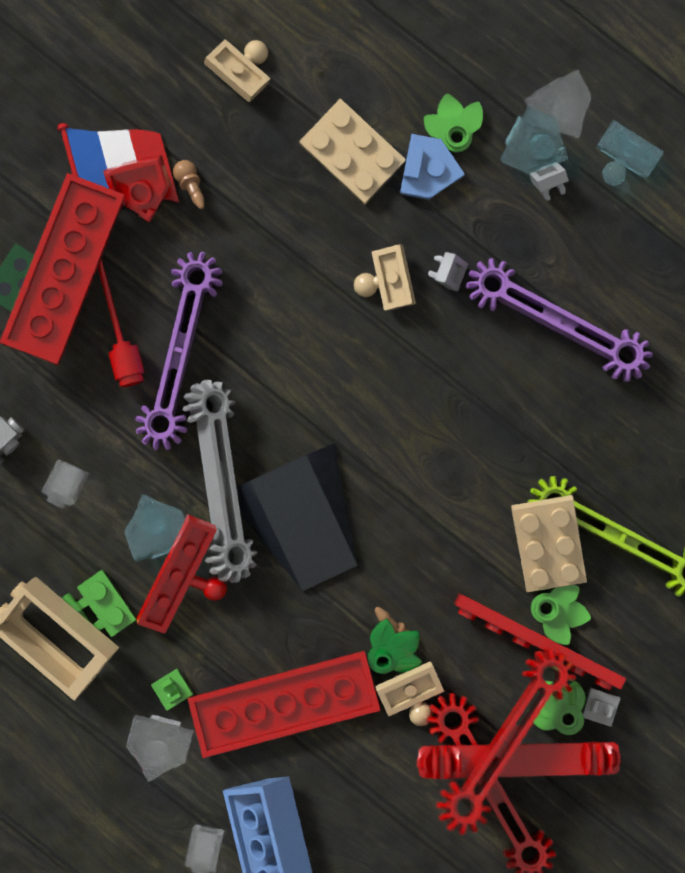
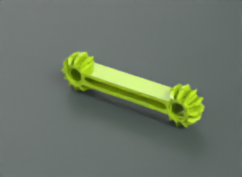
M550 476L549 487L543 479H540L538 484L542 491L531 488L530 493L538 498L537 500H528V502L546 500L551 493H556L560 497L569 496L575 493L577 488L574 486L565 490L568 484L566 478H563L557 487L556 476ZM574 501L576 510L605 524V529L601 531L576 518L579 527L670 574L672 579L665 584L666 587L673 588L677 586L674 594L678 597L683 595L685 592V579L682 576V571L685 567V548L682 558ZM643 544L673 561L672 567L640 552L637 549L638 545Z

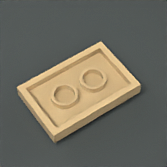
M341 99L299 141V144L364 205L406 162V159Z
M572 495L511 505L526 591L532 592L586 583L587 579Z

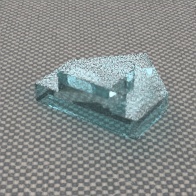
M528 105L523 117L519 116L505 141L507 147L500 158L503 163L527 174L538 171L541 167L568 160L555 117Z
M142 495L138 508L124 531L135 562L148 557L155 559L169 553L185 521L181 510L156 501L147 495Z

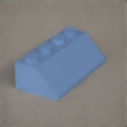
M289 776L269 778L223 790L242 873H312Z

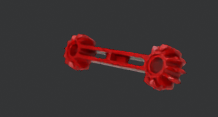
M548 649L545 655L541 651L535 652L536 661L527 659L525 663L532 670L523 671L522 676L530 677L531 682L461 789L456 782H450L451 794L448 791L441 790L440 795L447 800L446 803L437 802L436 807L445 809L446 812L440 814L438 818L440 821L450 819L446 827L449 831L454 830L457 826L458 833L465 835L468 826L470 831L475 833L478 831L475 821L481 824L487 823V819L481 816L482 811L490 812L491 807L482 805L483 799L550 696L553 695L557 701L563 700L562 691L570 693L573 690L567 681H575L576 676L573 674L568 675L567 670L572 669L574 665L573 663L563 665L566 658L564 653L558 654L555 658L554 650ZM547 667L551 668L555 673V680L550 685L543 679V671ZM538 690V697L518 726L516 722ZM494 756H496L497 760L495 761L490 771L478 787L477 791L474 793L473 789L475 785L481 778L482 774L484 773V771L486 770ZM466 798L470 802V811L465 816H460L457 812V803L459 800Z
M450 693V703H446L445 699L439 696L438 701L441 707L438 708L435 705H430L429 709L437 714V716L427 717V722L438 724L431 727L429 732L431 735H434L441 731L438 736L439 743L442 744L447 736H450L456 745H462L459 737L465 734L472 745H478L468 729L469 723H478L479 718L477 716H468L476 710V707L472 704L464 708L468 700L467 697L462 696L457 704L455 694ZM450 712H457L461 716V721L456 727H448L444 724V718ZM481 777L479 779V785L482 783L485 777ZM496 779L486 798L513 843L512 849L503 850L504 857L511 858L506 862L507 868L513 869L516 867L514 873H524L525 871L526 873H533L535 871L537 873H544L541 869L543 866L552 869L553 864L546 858L556 857L555 850L548 849L553 844L551 838L543 839L545 833L541 829L534 836L529 835L501 784ZM504 802L507 804L522 830L521 837L516 838L498 809L499 803ZM526 847H535L537 849L535 858L524 860L521 857L522 851Z
M614 742L519 744L498 777L616 774L620 770L621 754L619 753V746ZM489 745L423 746L418 750L417 767L419 775L428 779L468 778ZM494 756L481 777H486L497 760L496 756Z

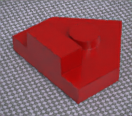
M162 155L136 159L103 171L108 188L125 194L122 206H126L138 213L141 218L148 222L153 219L171 185Z

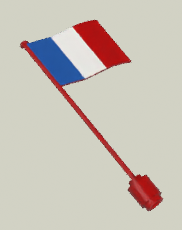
M66 123L58 125L57 130L61 131L73 175L108 188L103 173L105 169L148 156L162 155L171 183L163 200L179 203L160 133L137 129L96 132L71 129ZM101 259L98 271L118 341L117 344L113 345V350L108 352L115 381H119L121 388L130 387L144 382L142 375L145 374L138 346L131 345L130 341L123 340Z

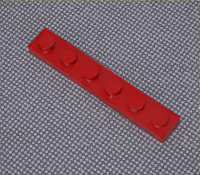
M460 593L454 603L460 607L458 613L472 621L475 620L476 616L486 620V628L502 635L504 630L515 635L512 641L527 649L533 644L542 649L541 652L544 655L548 649H553L555 658L558 654L564 653L566 655L564 661L574 665L570 671L582 677L585 672L595 676L594 683L611 691L613 686L621 689L626 680L625 677Z

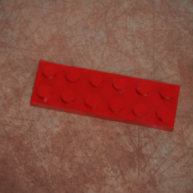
M67 173L1 337L0 344L59 366L123 205L125 194Z
M365 650L187 698L203 758L380 711Z

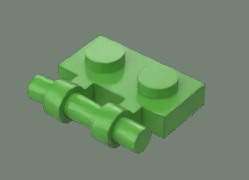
M104 570L99 571L77 587L83 596L79 601L76 602L70 592L62 597L66 603L86 620L88 618L82 610L90 606L99 619L92 625L99 631L105 628L111 637L136 621L137 618Z

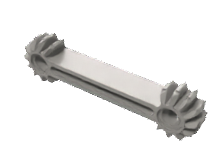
M208 379L190 387L191 393H187L183 397L189 405L184 406L182 410L190 411L191 415L188 417L187 422L192 423L196 421L210 519L211 523L216 525L217 528L213 537L214 545H209L207 549L211 553V557H207L204 561L213 564L209 573L218 574V580L223 582L229 579L231 583L239 582L240 578L250 576L248 568L257 566L251 558L258 552L250 550L253 541L251 539L244 540L226 421V418H232L234 415L229 406H233L235 401L228 400L227 396L231 390H222V382L217 381L212 384L211 380ZM207 399H208V400L211 402V404H212V411H211V412L208 411V409H207V407H206V400H207ZM230 550L234 554L233 563H231L228 559V553Z

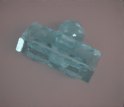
M615 120L612 121L596 146L597 149L616 160L615 162L608 163L602 171L604 181L611 186L620 185L625 180V167L646 180L664 153Z

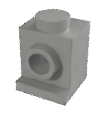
M0 416V465L5 461L1 455L4 453L7 456L19 446L20 443L17 440L24 431L23 427L12 417L7 420V418Z

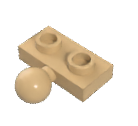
M225 39L205 58L204 64L248 102L263 90L270 80L256 66L263 63L268 56V49L261 41L254 40L249 42L245 47L243 55Z
M398 244L372 251L377 276L374 277L369 273L360 274L354 281L356 293L362 297H370L379 288L384 311L416 304L403 245Z
M431 661L375 686L388 716L411 707L409 718L417 726L429 724L427 717L433 716V712L429 709L430 705L422 701L444 692Z

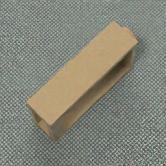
M35 576L27 584L23 581L20 582L10 594L14 598L11 603L8 604L6 602L0 607V638L75 701L95 679L119 647ZM31 602L37 605L95 655L85 668L80 667L24 619L23 612Z

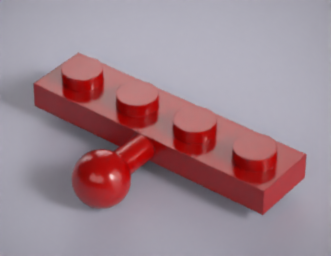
M187 515L136 618L138 625L165 634L189 586L202 590L205 597L212 601L220 600L225 596L227 592L225 581L218 580L216 576L205 579L195 575L217 531L216 525Z

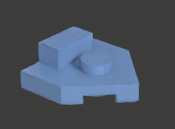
M411 134L400 194L430 200L442 190L463 178L465 174L441 139Z

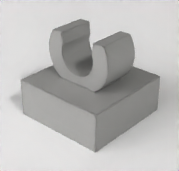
M557 161L529 172L532 184L547 201L550 200V188L555 186L561 195L565 194L563 183L569 180L566 170Z
M445 252L444 257L435 256L434 260L441 265L438 272L429 271V276L447 289L458 292L468 263L456 254Z
M590 687L582 710L584 718L612 727L620 697Z

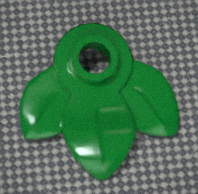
M384 619L376 625L370 635L372 648L368 653V664L373 671L381 674L389 673L392 670L406 673L421 665L422 660L414 654L419 646L418 631H404L395 634L394 628L388 619ZM384 656L388 659V661L386 663H380L377 659L379 657Z

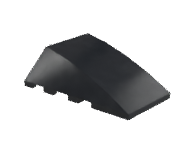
M334 443L302 456L236 488L240 514L302 591L358 566Z

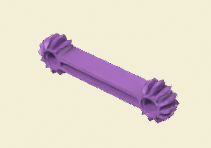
M192 252L188 253L187 257L190 262L187 264L179 258L177 263L182 267V270L172 269L171 272L172 275L180 277V279L172 282V286L174 288L183 287L182 296L154 410L151 411L144 405L141 409L147 414L146 418L136 417L137 422L145 423V426L136 429V433H148L142 440V443L145 445L154 438V450L160 448L161 440H163L165 449H171L169 439L172 438L174 442L179 444L182 440L176 435V432H187V428L178 426V423L186 421L187 417L185 415L175 417L192 342L204 293L209 292L211 296L215 297L217 293L212 288V285L220 287L223 284L220 279L213 278L222 274L221 268L212 269L216 264V260L213 257L205 263L206 255L204 252H200L198 261H195ZM198 270L204 272L205 280L203 283L193 285L189 282L192 272ZM195 294L196 297L187 333H182L181 330L189 297ZM172 369H177L170 404L167 409H164L163 404ZM160 416H165L169 420V428L163 433H157L154 429V421Z
M490 258L488 269L484 263L479 262L477 263V269L480 273L473 270L470 271L469 276L475 281L467 282L466 288L476 289L469 296L471 300H475L479 296L482 298L478 304L479 308H483L486 301H489V308L491 311H494L497 306L496 300L609 359L610 363L606 364L603 370L608 371L613 367L615 369L612 373L613 379H617L622 372L624 382L630 381L631 373L636 379L642 376L639 368L649 369L650 365L643 359L651 358L652 352H643V348L647 347L649 342L645 340L639 344L637 341L640 338V333H634L630 339L628 330H623L620 340L509 281L508 278L512 277L515 271L510 269L505 273L503 271L506 266L505 261H502L499 267L495 268V261L493 258ZM489 277L496 278L500 283V290L497 292L488 291L484 286V280ZM509 291L542 308L543 312L540 313L508 296L506 292ZM577 327L610 345L611 349L575 331V328ZM621 348H627L632 352L633 360L630 364L623 363L620 360L619 351Z

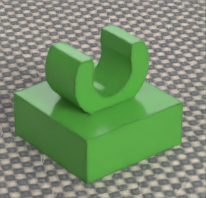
M178 668L151 684L167 711L194 694Z

